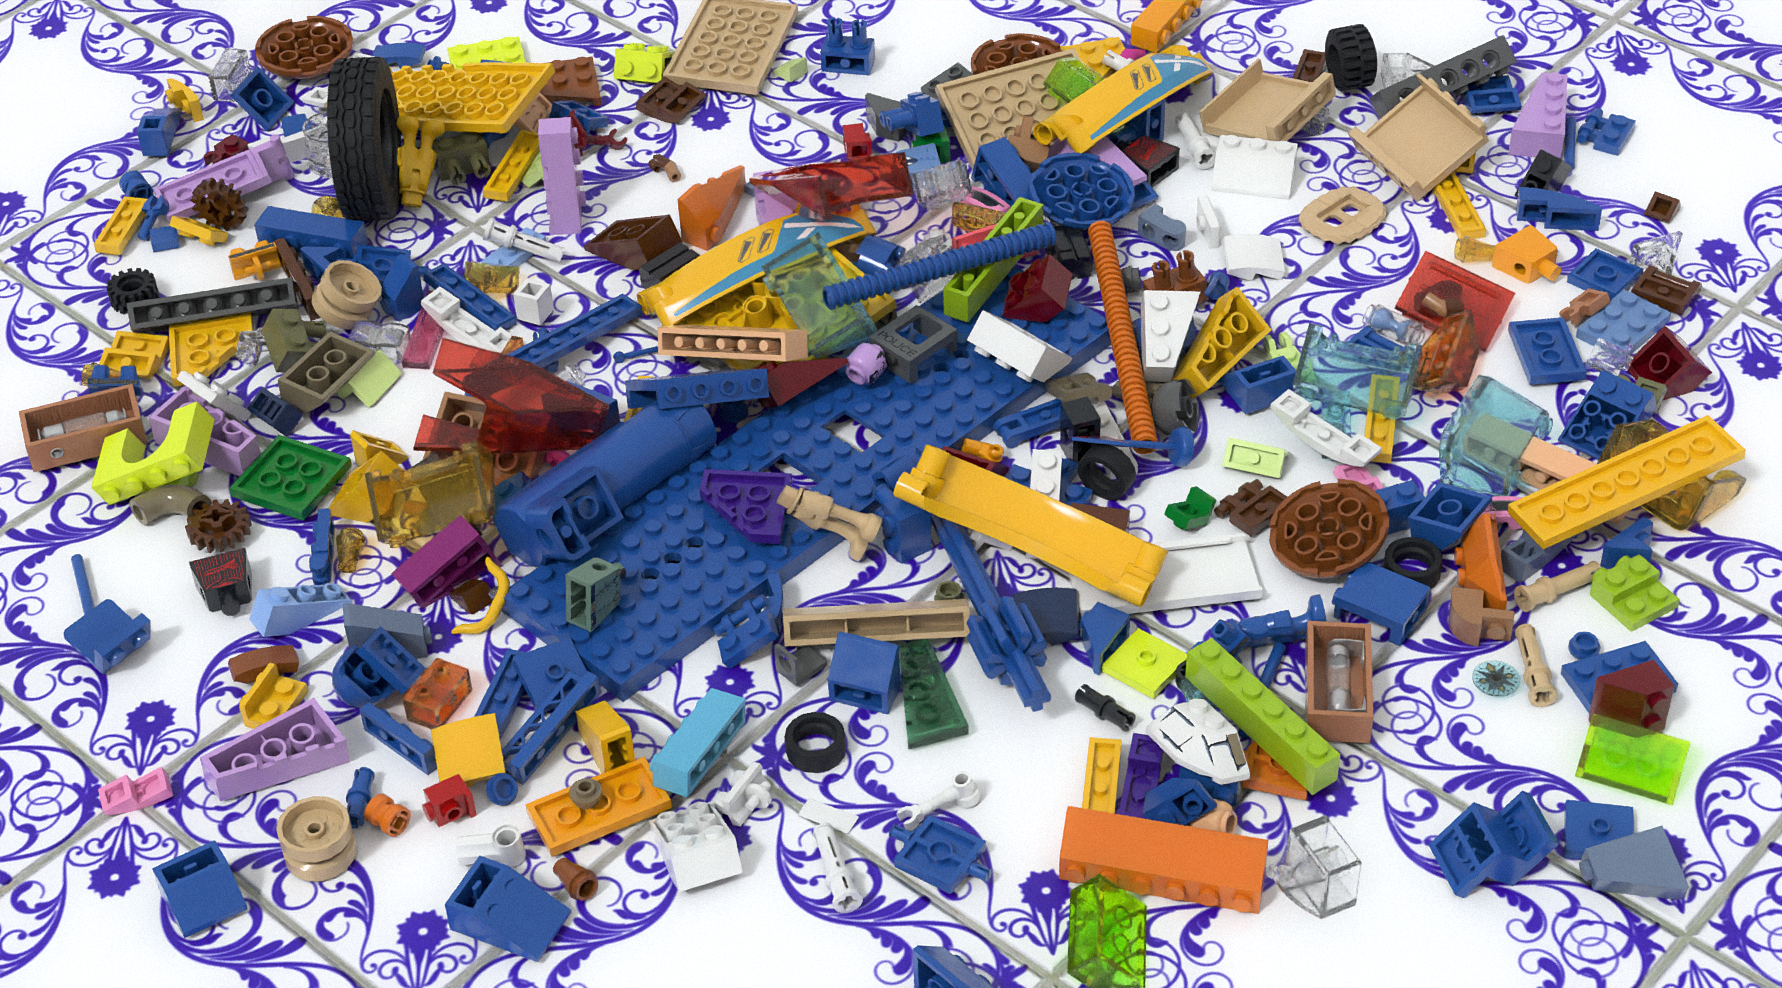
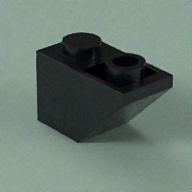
M1540 149L1519 187L1558 192L1572 167L1564 160ZM1518 187L1516 193L1514 194V196L1517 197V198H1518L1519 187Z

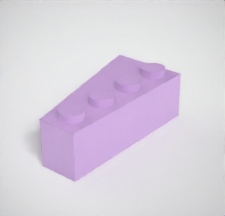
M186 385L149 416L155 443L161 445L168 434L173 411L197 401L215 419L204 463L240 477L261 454L257 436L234 419L229 420L226 418L222 410L212 408L208 405L207 400L200 395H194L192 390Z
M315 698L298 705L200 757L204 779L220 801L350 762L345 737Z

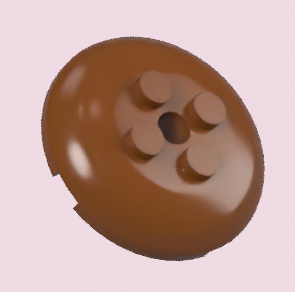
M306 16L307 20L297 22L288 19L270 27L258 38L255 45L256 57L264 69L283 78L308 79L331 72L335 60L349 57L354 44L351 30L341 21L330 17Z
M1025 33L1007 34L1005 39L995 42L990 39L974 51L971 57V72L975 75L1062 52V50L1060 49V44L1040 35Z
M1338 479V483L1322 485L1320 481L1314 482L1293 492L1277 507L1269 524V543L1276 559L1296 574L1310 578H1332L1345 575L1369 562L1383 546L1389 529L1387 508L1382 498L1372 488L1360 482L1347 479Z

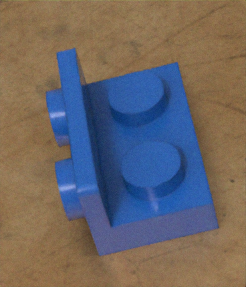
M574 100L556 101L552 104L550 118L568 117L570 112L575 110V116L588 135L590 131H596V128L608 126L609 117Z
M381 626L356 651L400 694L405 693L426 669Z

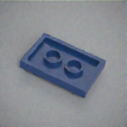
M1564 317L1509 322L1508 332L1529 385L1585 380L1587 371Z
M1646 641L1564 664L1560 673L1589 714L1597 677L1650 660H1655L1673 683V693L1677 691L1678 682Z

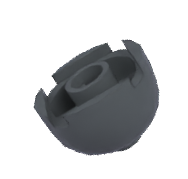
M1186 378L1173 380L1161 385L1156 390L1152 403H1150L1153 420L1157 427L1167 435H1170L1176 427H1188L1193 432L1198 429V403H1192L1190 394H1195V390L1191 382Z

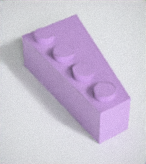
M1556 72L1541 73L1512 128L1508 155L1536 157L1540 149L1561 159L1565 135L1568 75Z
M571 117L539 119L538 137L543 167L544 189L546 190L547 215H550V235L581 233L582 207L586 206L585 191H580V186L584 185L583 171L577 169V165H581L580 149H575L574 146L575 143H578L577 127L572 128Z

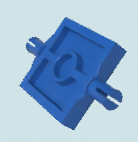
M357 245V253L353 259L337 257V261L349 260L363 265L371 270L382 285L397 256L403 253L410 259L411 250ZM418 266L420 277H424V273L429 271V266Z
M929 815L913 831L906 830L897 824H893L889 831L890 837L904 843L903 848L894 858V867L949 894H952L959 883L968 875L983 880L985 883L988 882L992 875L991 869L976 863L986 850V841L932 815Z

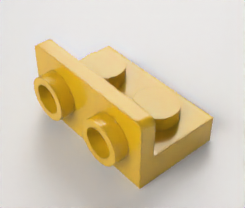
M269 663L265 670L259 673L249 692L241 698L239 710L241 711L244 725L255 729L297 707L309 692L307 683L279 676L277 665Z

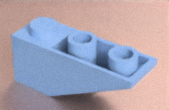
M334 583L258 589L249 620L263 637L290 635L342 609L343 604H351L352 600L338 584Z

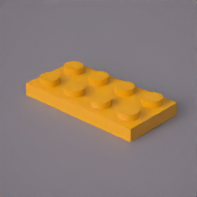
M645 756L592 777L591 779L598 781L602 786V797L593 808L581 809L577 807L570 799V787L525 804L527 814L551 857L672 808L671 799L667 792L653 786V772L650 771V764Z

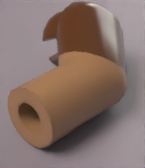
M661 154L653 155V159L649 160L648 165L654 172H658L663 168L671 182H678L681 179V173L674 161Z
M1431 292L1422 301L1424 305L1443 318L1457 317L1464 311V305L1460 300H1441Z

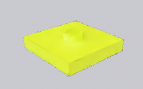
M1138 628L1102 664V672L1155 699L1176 677V668L1180 663L1187 661V653Z

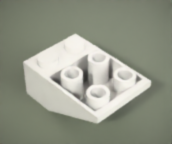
M697 802L691 804L688 809L678 812H663L657 818L649 820L650 828L669 875L679 892L743 873L735 836L711 802Z

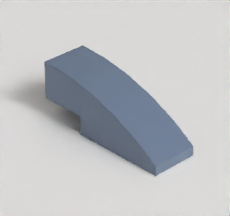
M1523 530L1520 539L1501 550L1503 572L1517 582L1522 583L1547 565L1576 535L1546 549H1542Z

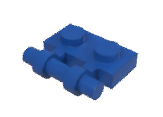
M1595 108L1594 111L1587 115L1586 123L1580 126L1577 141L1581 144L1586 143V141L1594 143V150L1618 156L1633 132L1636 120L1611 114L1606 119L1602 117L1603 110Z
M763 594L755 599H748L742 604V608L733 614L727 613L721 618V622L713 627L718 637L727 633L726 636L717 642L722 663L729 669L779 637L773 614L767 609L761 612V609L769 604ZM746 619H749L747 622L739 626L740 623H742Z

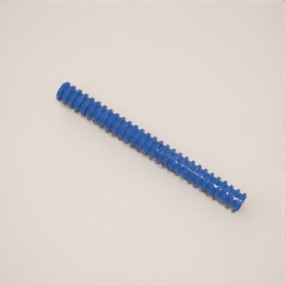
M1045 222L1043 225L1038 224L1035 227L1031 226L1028 229H1021L1020 232L1014 231L1012 234L1007 233L1004 236L1000 235L997 238H990L989 241L983 240L981 243L976 242L974 245L962 246L958 250L952 249L950 252L945 251L942 254L931 255L926 259L921 258L919 261L913 260L911 264L907 262L903 266L896 265L895 268L882 269L879 273L875 271L871 275L858 276L855 280L851 278L847 282L834 283L831 287L827 285L823 287V300L828 309L834 310L836 306L841 308L844 304L847 306L851 305L852 301L858 303L860 299L862 301L867 300L868 297L872 299L876 295H884V292L889 294L892 290L896 292L900 288L906 289L908 286L913 287L916 284H923L924 281L927 283L932 279L937 280L939 277H947V274L951 276L955 272L961 273L963 270L968 271L971 268L975 269L978 266H985L986 263L992 264L994 261L999 262L1002 259L1006 260L1009 257H1016L1017 254L1023 255L1025 252L1030 253L1032 250L1037 251L1040 248L1054 246L1057 239L1056 231L1051 223Z

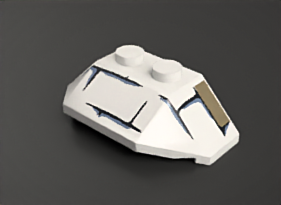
M1191 699L1189 702L1175 704L1146 726L1145 733L1177 764L1200 775L1213 777L1212 781L1220 785L1250 779V771L1237 729L1205 699Z

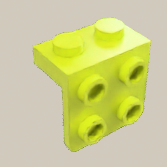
M642 43L624 44L623 48L615 49L614 79L658 83L663 78L665 58L672 57L675 51H668L669 46L663 45L647 46L645 48V44Z

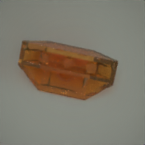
M1470 309L1445 316L1440 322L1441 326L1425 341L1419 349L1407 382L1409 388L1444 394L1451 391H1461L1468 387L1479 354L1474 319Z

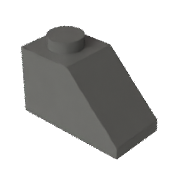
M871 93L865 95L866 117L875 134L900 142L908 130L900 128L890 131L888 126L882 127L879 112L900 108L901 102Z

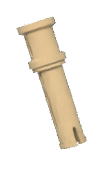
M1591 561L1586 565L1553 578L1543 576L1531 585L1517 586L1514 590L1515 601L1523 612H1529L1536 605L1543 602L1546 604L1554 602L1557 595L1592 582L1593 571L1600 569L1601 566L1598 562Z
M1531 624L1519 625L1515 629V636L1517 637L1525 666L1523 680L1530 689L1528 693L1529 701L1536 707L1551 705L1558 697L1557 690L1551 684V670L1544 665L1535 628Z

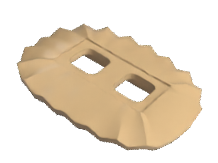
M1342 186L1338 189H1331L1305 206L1299 215L1298 222L1301 223L1303 230L1318 236L1323 242L1332 241L1338 245L1342 242L1351 243L1356 238L1361 239L1365 234H1370L1374 228H1378L1382 221H1385L1387 212L1384 204L1376 196L1355 186ZM1347 207H1353L1360 212L1351 216L1342 210ZM1335 218L1342 223L1337 227H1333L1325 223V221Z

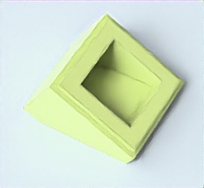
M807 58L791 59L774 69L773 73L791 83L808 72Z

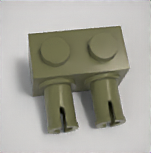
M466 132L433 142L431 149L437 154L435 169L441 181L450 179L452 184L458 185L456 178L462 184L467 174L475 173L478 178H483L482 171L485 178L490 175L491 168L487 144L481 133Z
M273 308L261 330L275 371L285 373L318 343L310 342L308 337L322 339L326 334L325 322L303 321L298 309Z

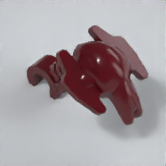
M572 110L568 117H571L572 128L577 127L578 143H575L574 146L575 149H580V156H583L582 149L587 147L588 144L609 145L615 150H620L625 146L627 142L626 137L619 142L614 140L613 137L617 133L616 129L611 130L609 135L589 136L575 116V110Z

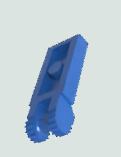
M329 508L318 509V521L313 522V535L316 542L311 543L312 556L309 558V568L312 571V579L315 585L330 583L332 576L335 526Z

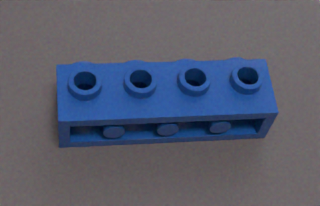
M267 206L254 224L258 242L267 240L270 244L274 240L284 237L288 246H293L295 251L301 253L300 248L304 246L339 247L342 249L344 258L353 259L357 253V245H367L368 243L365 225L362 221Z

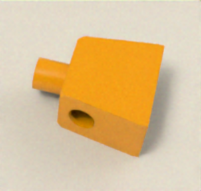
M1532 225L1525 227L1495 245L1492 267L1524 283H1532L1542 276L1550 281H1555L1561 273V267L1556 265L1557 246Z

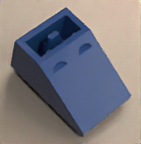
M1602 369L1557 440L1600 462L1621 454L1643 431L1657 409L1654 393Z
M480 855L444 904L450 930L535 962L540 960L572 913L570 908L511 867Z

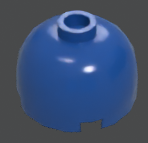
M354 645L339 657L332 670L333 688L339 698L351 707L360 709L368 702L377 706L386 700L394 692L395 688L356 653L359 645Z

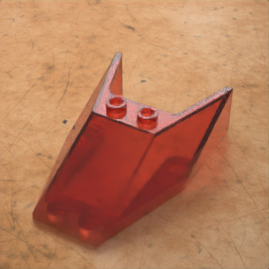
M905 152L856 156L802 164L749 178L750 183L800 216L813 218L814 220H830V212L835 211L836 214L852 211L851 206L860 203L914 195Z
M443 338L432 374L484 402L486 405L485 414L480 430L423 414L413 451L514 454L579 450L601 435L610 405L530 361Z

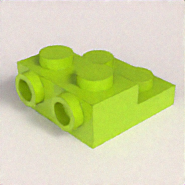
M1640 554L1632 558L1628 555L1623 556L1618 560L1615 567L1609 570L1605 567L1598 569L1592 577L1589 594L1631 632L1678 608L1680 601L1675 594L1659 582L1660 571Z

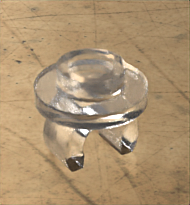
M567 363L564 366L566 371L556 376V380L560 384L570 381L581 386L586 385L583 380L586 378V375L577 364L571 366Z

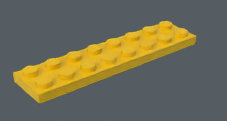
M1707 415L1508 504V514L1542 549H1546L1745 458L1746 449Z

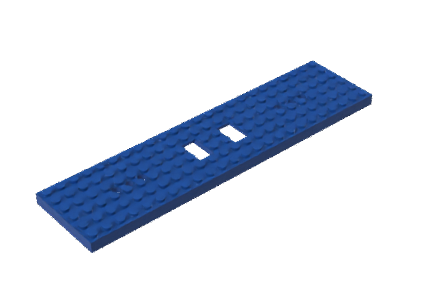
M1015 265L969 322L944 315L943 290H941L919 307L931 312L937 318L957 329V351L955 353L943 347L918 364V378L911 383L886 368L873 384L858 385L847 376L846 366H842L782 405L769 408L705 452L696 461L692 462L690 466L680 470L636 502L621 511L624 518L591 540L588 544L592 550L577 560L553 559L544 566L540 565L511 585L509 592L504 597L505 604L502 611L547 645L570 637L586 670L598 677L599 685L624 702L715 635L713 627L721 622V618L727 613L733 614L742 608V604L750 598L755 599L761 594L767 597V575L779 573L781 584L784 585L846 539L830 530L822 528L818 530L811 529L795 518L792 513H786L781 544L750 542L700 498V485L704 469L763 472L782 459L818 483L809 491H816L822 495L834 498L833 503L860 513L874 514L881 505L873 498L876 486L871 475L896 458L908 455L918 464L926 444L939 449L946 446L962 451L965 438L976 441L982 440L994 431L993 425L998 419L1020 412L1047 392L1045 382L1033 378L1030 383L1017 376L1018 370L1014 367L1008 370L995 363L997 357L992 354L988 358L974 350L976 345L967 339L983 310L1010 321L1072 357L1068 365L1049 379L1069 376L1111 345L1106 317L1067 296L1065 309L1046 322L1005 318L1002 314L1005 306L1004 300L1010 287L1009 281L1016 273L1024 272V270ZM913 322L897 332V334L913 344H921L928 339L913 329ZM846 414L882 438L861 453L851 447L849 443L843 442L824 428ZM693 545H700V546H701L700 548H697V547H691V548H689L690 546H693ZM592 558H600L612 564L615 562L620 563L626 570V576L621 580L619 604L592 632L567 622L566 574ZM670 561H679V563H677V564H676V563H668V562H670ZM650 576L657 577L656 579H645Z

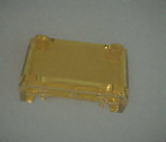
M1653 419L1616 424L1597 464L1660 437L1669 431ZM1721 470L1715 474L1712 480L1706 476L1699 477L1698 480L1640 505V507L1676 530L1691 529L1735 498L1740 493L1747 479L1733 470Z
M472 441L461 445L463 453L454 451L453 457L405 471L398 468L393 469V473L384 476L381 475V470L379 469L365 473L378 541L383 544H389L390 548H400L406 546L409 540L442 531L459 515L468 523L473 522V524H482L490 521V517L495 514L494 461L492 451L480 443Z

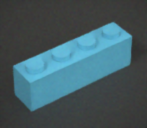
M711 688L704 698H700L692 713L684 717L681 726L675 734H671L668 737L663 749L653 756L650 763V771L653 772V786L688 797L745 724L746 698Z

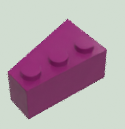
M459 515L391 574L408 595L423 609L448 596L454 590L453 587L464 581L479 579L478 574L487 570L485 564L486 557H489L499 567L503 565L481 535Z

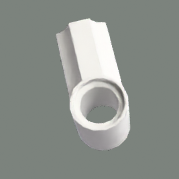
M512 824L500 825L492 833L457 837L456 847L459 865L474 864L480 855L513 868L522 864L526 857L520 830Z

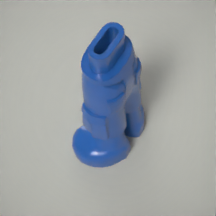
M1317 594L1309 598L1307 611L1303 615L1291 617L1289 610H1283L1245 618L1239 624L1241 629L1251 639L1245 647L1258 648L1266 646V644L1277 642L1289 643L1293 642V639H1306L1307 621H1326V615L1321 595Z

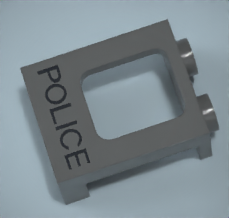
M915 305L869 336V343L876 344L884 350L887 359L886 368L911 383L918 378V364L943 347L952 353L957 351V329L937 318L931 312ZM913 322V329L928 339L921 344H913L897 334V332Z

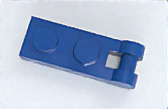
M1055 399L1000 418L994 423L993 429L998 436L1002 437V441L1007 448H1015L1023 440L1060 428L1061 403L1063 402Z

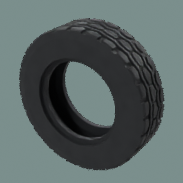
M383 57L339 58L333 63L330 72L327 97L329 156L336 198L345 219L356 221L391 220L396 216L399 208L401 194L399 193L397 155L398 148L401 147V132L396 124L399 111L392 74L388 63Z

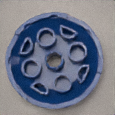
M1077 152L1059 154L1040 163V167L1035 172H1032L1029 181L1031 200L1044 204L1043 215L1047 219L1060 226L1080 230H1088L1089 226L1096 221H1106L1113 225L1123 219L1133 205L1135 190L1129 175L1117 164L1113 163L1110 165L1100 161V156Z

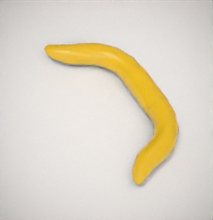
M486 557L485 564L488 571L498 581V591L489 610L481 621L456 626L452 629L451 634H479L484 632L496 622L505 604L504 597L509 592L510 581L506 572L489 557Z

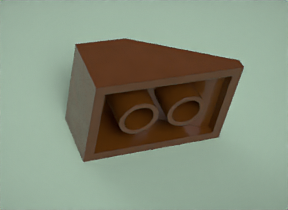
M670 214L616 220L583 247L585 251L623 267L639 270L645 263L678 243H682V240Z

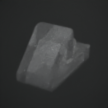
M1677 231L1633 244L1630 263L1642 269H1646L1649 265H1659L1667 274L1672 275L1679 256L1683 233Z

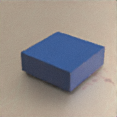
M166 226L149 230L153 252L180 247L176 228Z

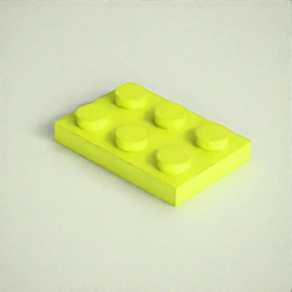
M519 36L504 37L503 39L492 41L483 40L467 45L458 44L447 48L450 64H453L455 69H463L462 65L464 63H480L481 59L526 63Z

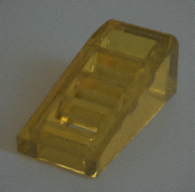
M955 201L952 204V225L972 232L997 224L1006 213Z

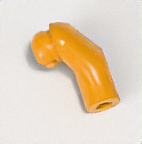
M965 438L961 449L964 452L995 462H1000L1004 455V449L999 444H989Z

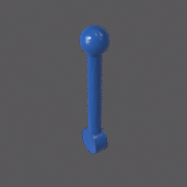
M658 346L629 353L618 351L613 355L616 363H622L627 358L658 352Z

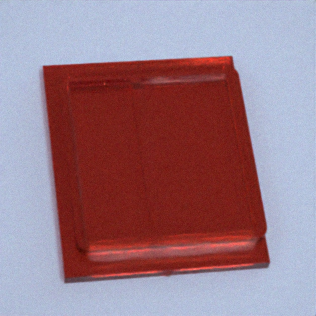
M1425 250L1412 276L1408 279V283L1394 309L1402 312L1404 318L1446 338L1448 335V339L1464 345L1466 342L1464 320L1474 323L1478 349L1486 352L1499 325L1502 324V319L1515 292ZM1431 292L1441 300H1460L1464 305V311L1457 317L1443 318L1424 305L1422 301Z

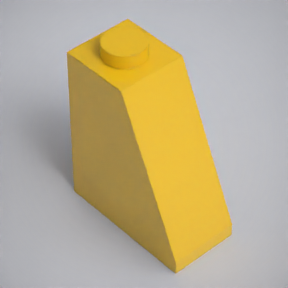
M605 700L576 711L579 734L601 774L635 760L631 729Z

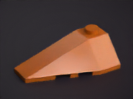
M739 165L727 170L719 178L711 177L703 185L700 183L694 184L677 199L681 239L683 242L708 251L721 240L744 193V185L746 184L744 166Z

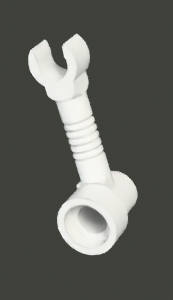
M959 771L952 777V786L919 805L914 804L900 808L896 813L899 821L912 817L903 823L906 830L912 831L917 828L926 815L954 799L962 808L973 807L981 798L977 783L972 780L971 775L967 771Z

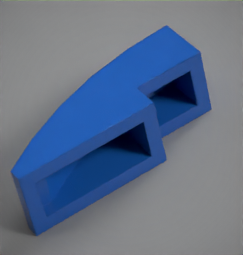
M1519 187L1516 204L1517 221L1544 222V229L1599 231L1602 214L1601 206L1556 191Z

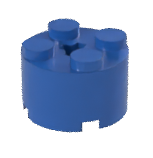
M867 235L857 249L856 254L860 255L858 262H852V264L864 274L871 275L875 271L879 273L882 269L887 270L889 267L895 268L896 265H901L906 248L877 236Z

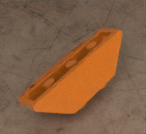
M1484 513L1461 537L1460 547H1455L1454 563L1455 565H1460V568L1457 569V587L1484 590L1483 608L1506 610L1507 595L1496 514Z

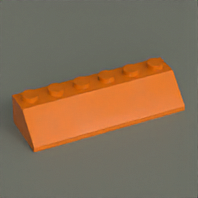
M1068 806L1059 857V879L1073 883L1101 886L1106 889L1130 891L1140 895L1147 894L1175 901L1181 900L1204 906H1215L1238 912L1259 914L1265 883L1269 840Z

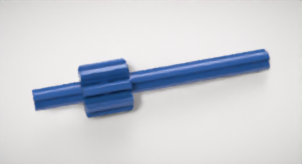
M930 513V522L978 616L971 615L968 618L966 624L970 633L967 639L986 677L989 679L997 677L1001 685L1010 686L1013 683L1025 708L1030 707L1032 712L1042 710L1043 703L1050 702L1051 694L1036 666L1043 667L1046 663L1047 656L1043 650L1046 648L1047 642L1029 608L1024 603L1016 605L1013 597L1003 596L1000 598L962 525Z

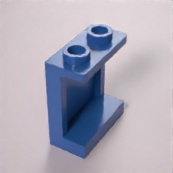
M1367 562L1362 567L1350 572L1343 588L1339 587L1335 591L1332 598V604L1335 605L1333 617L1340 619L1347 610L1390 628L1389 642L1401 646L1428 608L1430 587Z

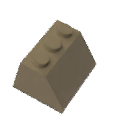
M329 331L278 379L280 397L302 414H306L324 404L375 355V351Z

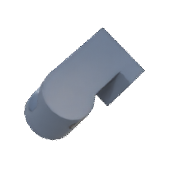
M1155 203L1138 216L1137 234L1169 251H1179L1185 247V223L1164 215L1163 207Z

